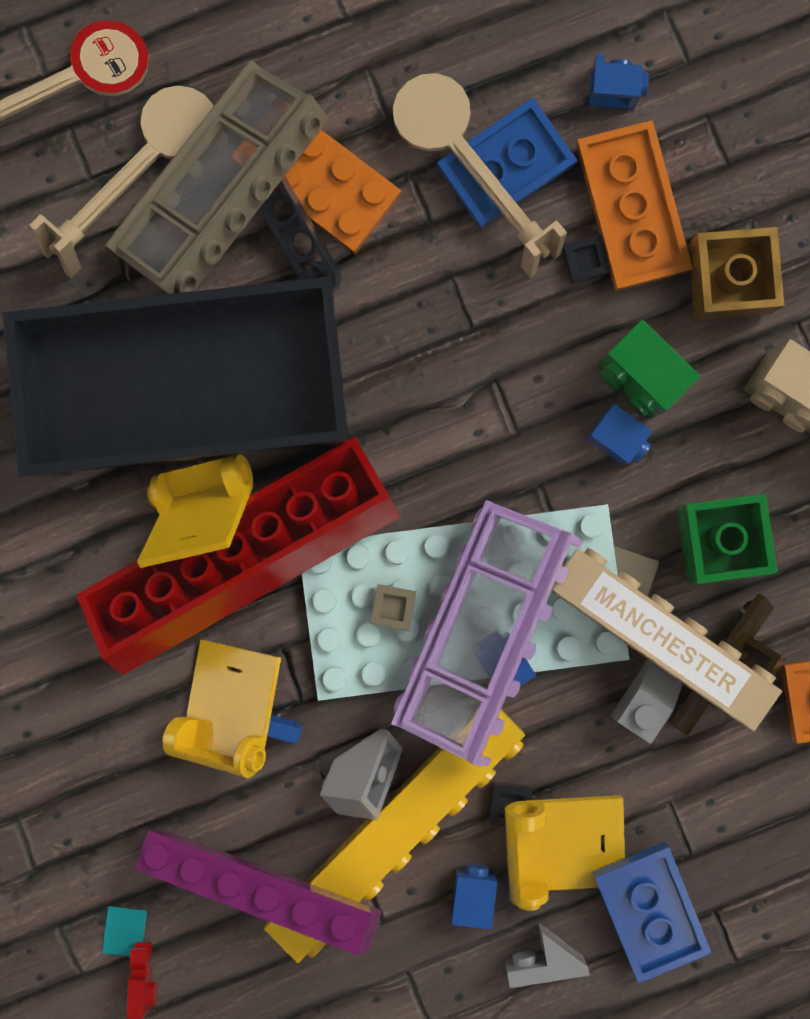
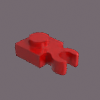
M135 942V948H131V976L128 979L127 1019H144L149 1009L156 1005L158 984L157 982H152V968H150L152 942Z

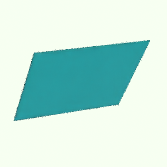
M108 906L102 953L130 957L131 948H135V942H143L147 911Z

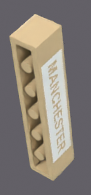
M587 548L585 552L576 549L564 565L568 569L566 580L563 584L554 582L551 591L738 723L755 731L782 693L781 689L772 684L776 677L757 664L750 669L739 661L742 654L726 642L721 640L717 646L704 637L708 630L693 619L687 617L683 622L671 614L674 606L660 596L654 594L651 599L637 590L641 584L627 573L620 571L618 575H615L604 567L607 560L594 550Z

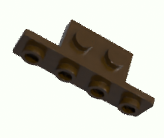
M758 593L753 601H748L741 609L739 622L733 631L725 634L721 640L738 650L742 654L739 661L750 669L757 664L775 676L786 659L754 639L774 608L765 596ZM692 690L687 698L681 699L676 705L671 725L687 736L709 704L717 710H721Z

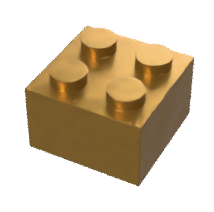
M778 227L698 233L688 243V252L693 270L690 272L694 321L772 315L784 307Z

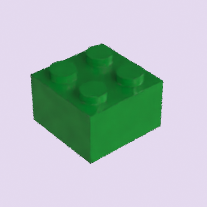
M643 319L596 365L601 370L599 373L601 379L614 390L619 387L630 398L627 403L631 409L639 416L644 418L647 415L650 419L667 411L701 377Z
M766 493L676 506L687 583L702 584L778 573Z

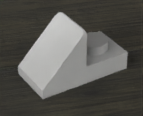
M540 923L538 926L543 954L536 955L534 951H522L512 956L513 959L504 960L510 988L590 976L583 955Z

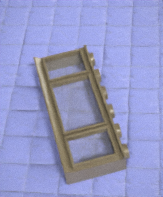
M250 60L105 246L167 294L196 291L200 283L221 259L225 251L246 227L247 223L330 118L312 95L305 94Z

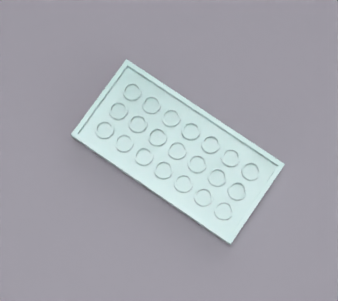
M608 504L525 515L570 532L583 540L581 548L570 544L562 563L563 567L576 549L585 552L587 548H590L607 560L605 568L618 575ZM501 518L483 562L532 582L551 537ZM472 522L370 535L302 573L318 701L406 689L411 678L409 675L410 667L414 659L421 654L425 645L426 629L429 623L437 617L442 605L441 595L443 589L452 581L457 569L456 561L462 547L468 544L473 532ZM478 573L438 667L469 681L490 678L474 653L480 649L478 642L497 630L501 635L506 632L511 633L527 594ZM377 584L417 591L409 631L370 624ZM550 592L545 604L552 607L551 616L546 622L538 620L529 641L536 644L534 656L530 660L527 659L534 672L629 660L626 643L555 593ZM433 679L430 686L444 683Z

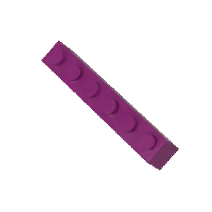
M148 830L134 869L355 955H360L370 950L382 913L380 909L167 830Z

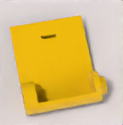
M242 454L154 475L151 478L150 485L147 487V497L150 504L156 507L159 517L137 560L140 568L230 547L253 488L251 467Z
M200 640L186 717L174 718L166 727L163 735V749L165 753L172 757L241 777L250 778L261 770L266 759L265 746L281 657L213 641Z
M622 795L517 801L507 805L505 808L509 900L522 910L533 911L539 909L541 905L548 901L550 890L598 888L592 872L625 858L624 805Z

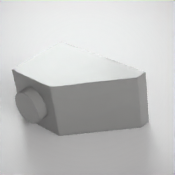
M647 659L610 717L652 744L673 712L683 683Z
M379 729L333 760L330 771L324 778L320 796L337 814L378 820L403 748L388 729Z

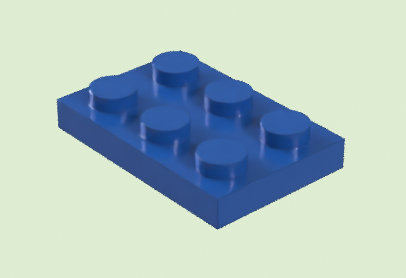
M531 98L467 142L517 204L568 171L577 163V159L534 98ZM453 152L437 162V168L480 230L503 215Z
M666 842L592 872L638 984L711 954L671 850Z

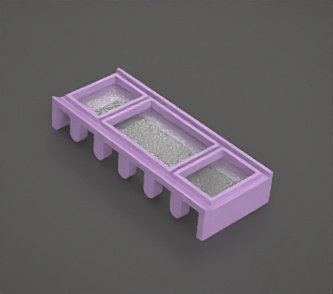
M486 500L483 508L479 509L474 516L472 522L473 532L468 544L463 546L458 554L456 572L452 581L443 589L441 595L442 605L437 617L429 623L426 629L425 645L421 654L414 659L410 667L409 675L411 678L405 692L400 694L395 702V716L391 723L478 766H489L491 758L482 753L489 736H498L503 730L505 722L498 718L506 696L515 697L519 692L520 682L513 679L522 658L530 660L535 654L536 644L529 641L538 620L546 622L551 616L552 607L545 603L554 582L563 584L567 578L568 569L563 567L562 563L571 544L581 548L583 540L570 532Z

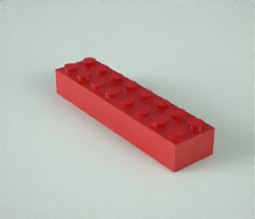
M353 437L349 441L342 443L249 496L229 548L140 568L136 560L76 594L102 659L119 673L125 675L401 516L356 437Z

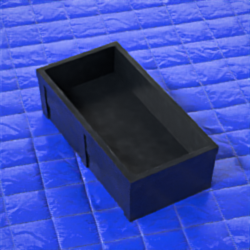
M331 276L2 312L18 472L21 477L71 476L73 475L72 472L171 461L197 462L209 460V457L315 445L333 447L349 441Z

